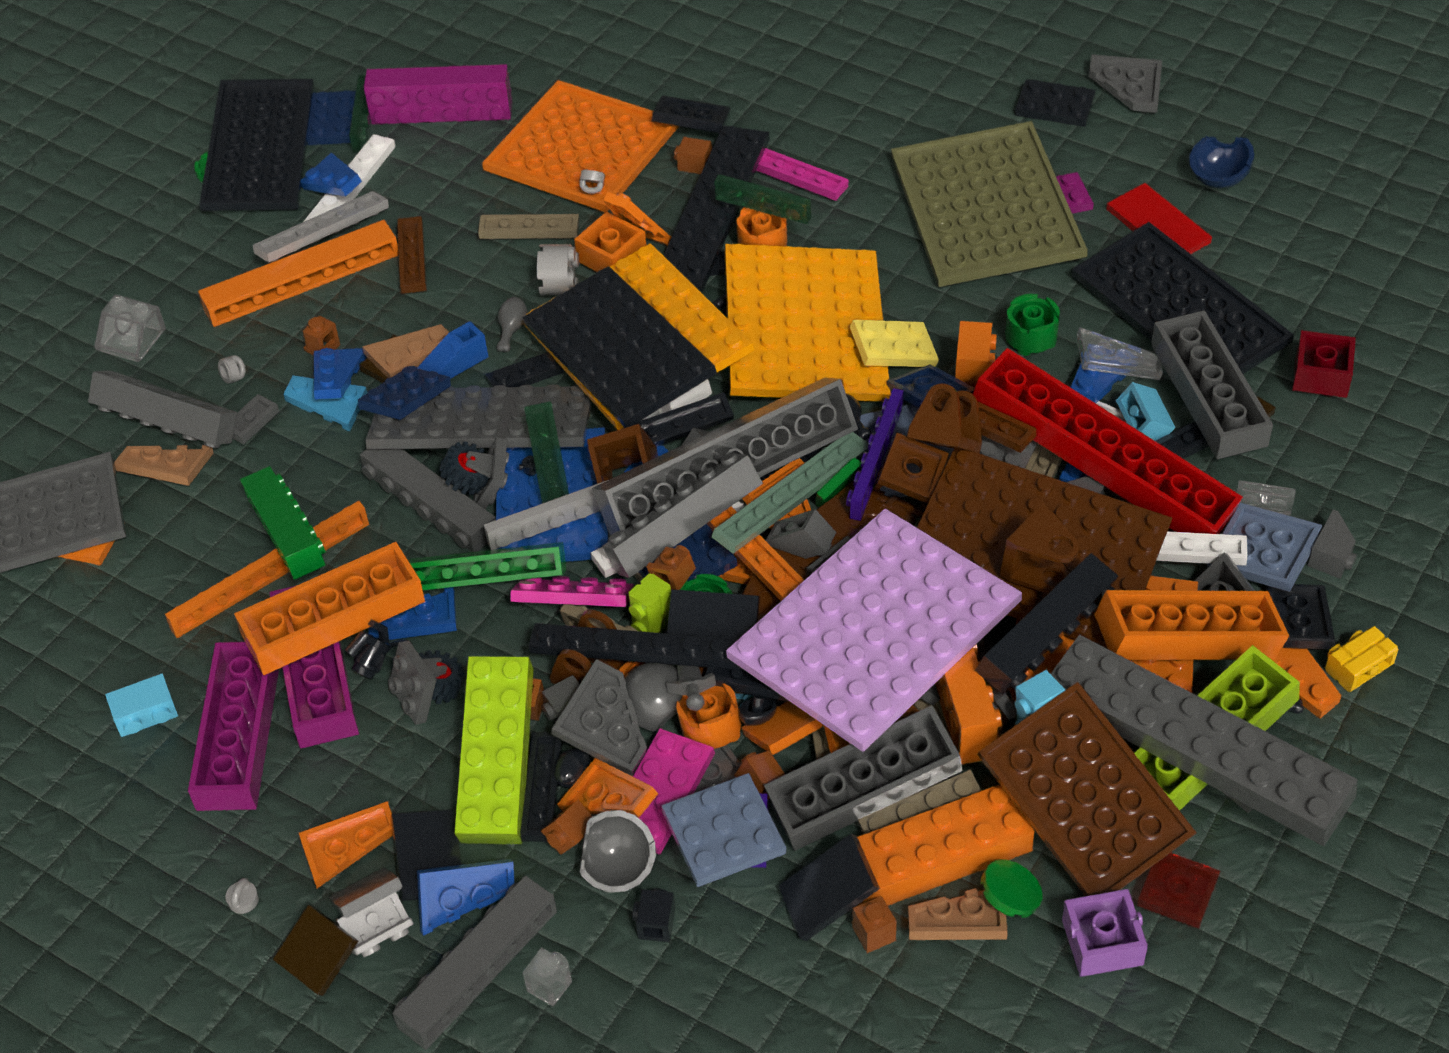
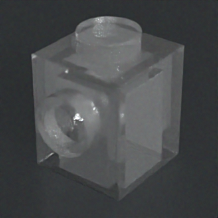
M542 947L522 972L527 992L551 1006L556 1004L572 982L567 959L558 952L553 951L551 953Z

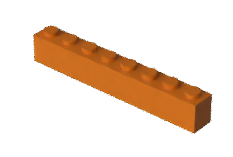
M381 220L198 291L203 309L213 327L219 326L399 256L396 236L386 221Z

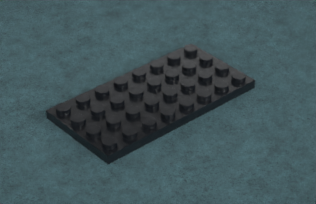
M313 79L220 80L199 202L201 211L299 209L301 180L303 178L307 146L306 137L312 94L314 92Z
M1147 222L1072 269V277L1150 341H1152L1155 322L1205 310L1243 374L1293 342L1294 334L1150 222Z
M609 266L599 270L596 274L577 283L571 289L522 317L530 331L625 428L633 426L717 374L715 365Z

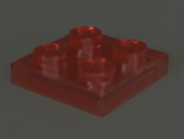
M1170 853L1151 867L1137 906L1199 929L1217 884L1220 870Z

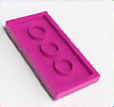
M566 576L553 577V580H542V577L522 579L511 589V602L626 607L630 601L629 591L634 588V584H627L625 579H610L609 583L598 582L597 578L591 577L581 578V581H570V578Z
M659 729L633 775L634 778L652 786L658 793L639 819L648 826L655 840L656 853L661 855L672 834L662 813L661 805L694 794L715 755L713 747L663 729Z

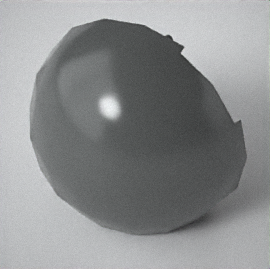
M643 663L634 667L624 677L629 698L632 700L639 727L649 731H656L664 727L671 717L678 714L676 704L683 696L681 694L668 693L666 684L669 680L679 681L677 668L672 664Z
M622 810L604 811L590 818L587 821L580 865L581 876L593 887L609 893L625 892L640 885L651 872L656 858L655 840L648 826L636 815Z

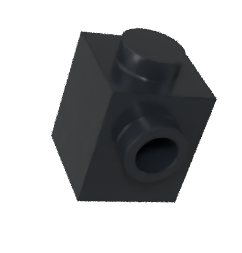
M663 889L642 890L640 902L635 901L633 907V921H636L638 939L670 942L676 910L674 892H667Z

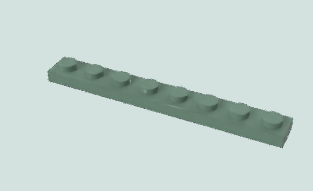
M854 432L837 439L716 527L712 538L734 554L820 490L852 458L860 460L864 452H869L868 443Z

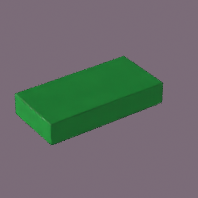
M852 458L817 492L815 505L820 508L853 481L856 472L861 471V462L856 458Z

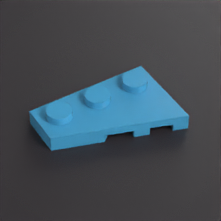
M293 375L284 392V398L286 402L309 413L316 412L322 415L323 419L330 423L335 421L341 424L343 429L350 432L361 410L359 409L358 399L368 392L364 386L350 384L342 398L315 399L314 379Z

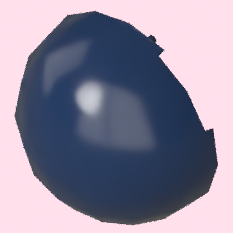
M1206 136L1193 147L1189 155L1190 167L1197 179L1203 184L1212 188H1230L1241 182L1249 174L1254 161V147L1247 138L1236 137L1234 142L1225 144L1219 142L1216 137Z

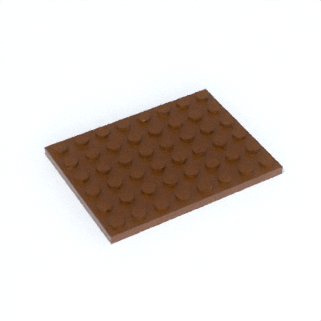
M958 447L954 448L917 528L1022 592V600L1007 614L1008 616L1022 620L1048 595L1047 593L1010 582L1000 576L1007 539L1041 504L1051 509L1079 542V551L1076 558L1070 562L1063 563L1070 573L1092 553L1118 575V578L1112 585L1115 590H1146L1169 530L1172 517L977 452ZM1055 539L1049 543L1050 549L1057 554L1064 555L1072 551L1071 544L1066 540ZM1048 571L1042 575L1043 581L1053 587H1056L1064 579L1060 573L1055 571ZM1095 612L1087 620L1082 617L1079 620L1080 626L1070 637L1076 639L1081 635L1108 649L1095 618Z

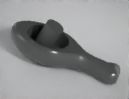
M518 297L507 299L499 309L498 322L502 329L501 340L497 344L499 352H509L512 334L524 324L522 317L527 314V307L524 301Z

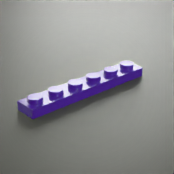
M893 388L890 398L884 399L882 407L883 416L877 417L875 425L876 434H871L868 443L869 452H864L862 457V471L856 472L854 479L855 489L850 490L847 496L846 506L850 507V519L861 521L902 413L904 390Z

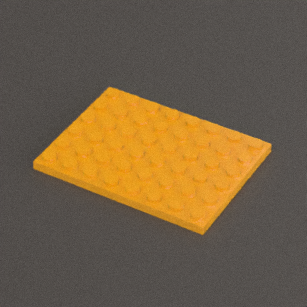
M651 243L618 260L614 265L609 266L715 365L717 372L755 351L753 343ZM532 333V335L553 356L557 363L565 370V372L573 379V381L581 388V390L589 397V399L597 406V408L605 415V417L613 424V426L617 430L624 428V426L598 401V399Z
M725 244L727 318L753 343L755 350L729 365L730 396L783 398L827 377L841 379L845 393L852 395L857 401L884 402L885 398H890L891 392L887 386V380H889L888 366L864 365L850 329L853 320L883 321L876 251Z

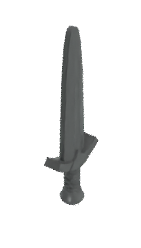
M677 665L679 681L669 680L666 682L668 693L688 695L687 707L690 710L698 711L705 703L700 693L716 685L715 674L709 673L702 677L697 666Z

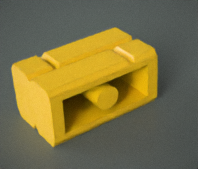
M1372 626L1364 632L1362 630L1355 632L1349 639V642L1343 646L1340 644L1333 646L1327 654L1328 659L1325 669L1335 681L1338 680L1339 684L1347 692H1352L1393 665L1399 649L1389 638H1385V635L1378 628Z

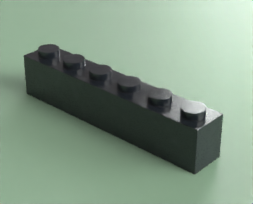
M1090 553L983 657L975 671L1002 695L1011 687L1016 690V686L1022 684L1028 677L1025 673L1029 669L1033 672L1036 671L1046 658L1043 655L1047 651L1053 654L1064 641L1061 639L1064 634L1070 637L1080 626L1079 620L1082 617L1087 620L1098 608L1096 603L1102 599L1105 591L1115 590L1112 585L1118 578V575L1094 554Z

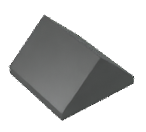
M1225 552L1195 580L1198 582V591H1255Z

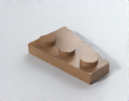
M440 324L366 345L362 349L364 355L387 378H391L405 367H418L449 331Z
M178 445L175 450H162L160 446H127L115 460L114 465L116 471L189 486L213 455V447L202 445V449H188V445Z
M974 888L965 891L964 896L953 899L941 897L908 906L909 940L1007 939L1006 915L990 904L983 893L984 890L978 892Z

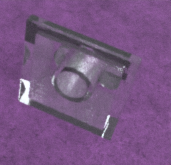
M115 294L101 312L95 349L140 362L166 329L159 306Z

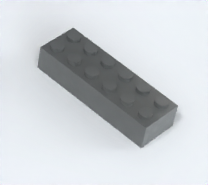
M1205 310L1155 322L1151 345L1216 459L1268 447L1273 423Z
M929 706L892 724L864 752L849 744L765 784L764 787L768 799L794 851L858 821V819L961 772V756L934 707Z

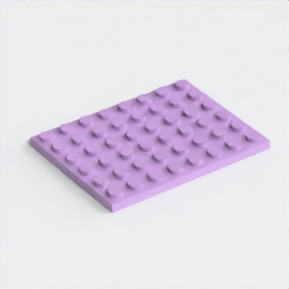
M884 509L726 650L727 658L864 752L1022 600V592L902 518Z

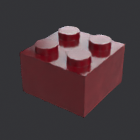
M1301 330L1296 352L1292 390L1347 398L1353 377L1356 337Z

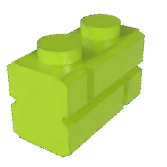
M649 573L640 581L641 585L637 584L629 591V612L632 616L631 627L637 631L663 633L668 628L671 587L664 580L653 573Z

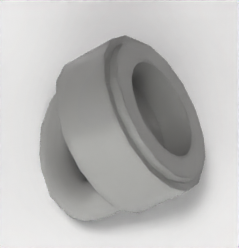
M582 170L580 188L590 194L600 192L603 188L605 174L599 171ZM586 182L597 183V186L594 188L588 187Z
M239 356L225 357L218 362V370L224 382L230 384L241 380L245 376V364Z
M242 878L231 885L225 896L228 907L231 911L238 914L250 912L259 901L256 887L247 878Z

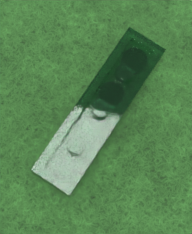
M366 74L358 75L349 133L353 153H359L364 147V143L368 142L366 128H370V117L364 90Z
M720 174L715 179V195L717 200L808 224L811 219V199Z
M551 401L524 407L542 504L569 494Z

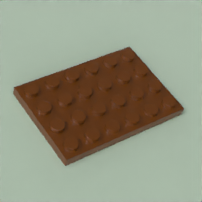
M1076 682L977 754L1085 896L1121 890L1197 833L1079 682Z

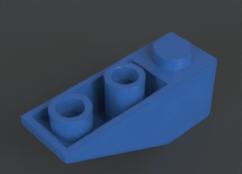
M469 321L449 332L417 368L425 371H436L438 374L450 376L451 379L489 357L485 335Z

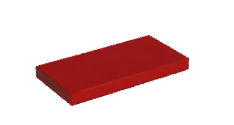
M1146 183L1107 203L1106 210L1132 231L1150 222L1190 254L1211 243L1212 236Z

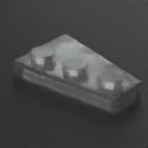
M1079 327L1077 341L1082 369L1160 380L1163 370L1161 361L1156 353Z

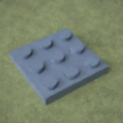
M1240 503L1223 534L1247 536L1246 565H1236L1247 580L1290 592L1322 531V525Z
M749 773L661 805L662 813L697 887L786 854V846Z

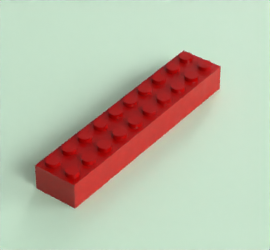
M1009 348L1003 351L977 381L973 395L978 402L1036 428V437L1033 439L1035 442L1133 505L1172 517L1169 528L1175 532L1219 534L1232 518L1243 498L1240 494Z

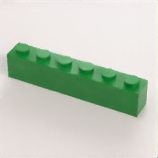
M268 466L241 478L240 482L251 506L293 579L295 580L326 566L322 557L326 553L320 538H317L312 525H309L304 512L301 511L297 500L293 498L281 474L275 475L272 468Z
M563 542L407 559L421 581L422 590L563 575L567 570Z

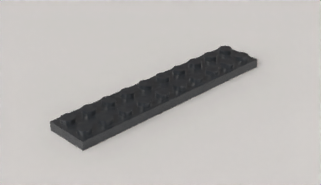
M723 125L663 255L701 293H703L770 140L769 132Z

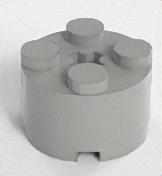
M571 244L539 245L542 251H538L537 280H543V287H538L540 295H560L579 283L578 277H575V268H579V253H576L575 247H572Z

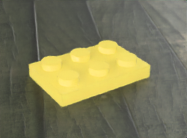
M853 320L850 325L861 358L866 366L924 367L931 364L936 367L939 361L924 322Z

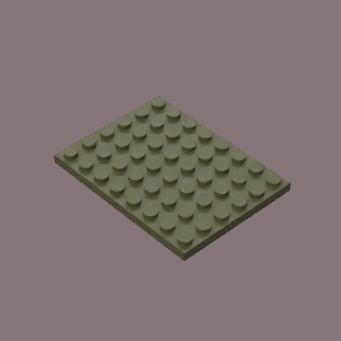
M1032 121L891 149L893 163L938 287L1087 257V247Z

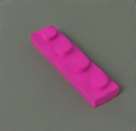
M767 148L756 170L835 201L848 188V179Z

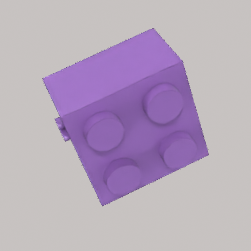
M1128 889L1065 900L1062 922L1080 977L1144 965L1148 945L1141 928L1143 924L1142 915L1140 912H1136Z

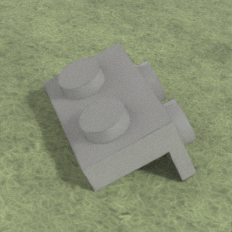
M396 892L348 918L342 916L336 919L337 924L359 941L352 953L354 955L362 953L363 957L378 951L381 948L379 943L389 937L392 941H395L409 933L408 927L414 924L412 919L408 917Z

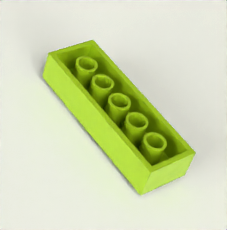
M1252 645L1197 696L1266 731L1299 700L1300 682ZM1139 748L1134 753L1179 811L1208 785L1142 748Z
M469 656L455 822V835L461 844H522L520 830L527 778L534 672L529 657Z

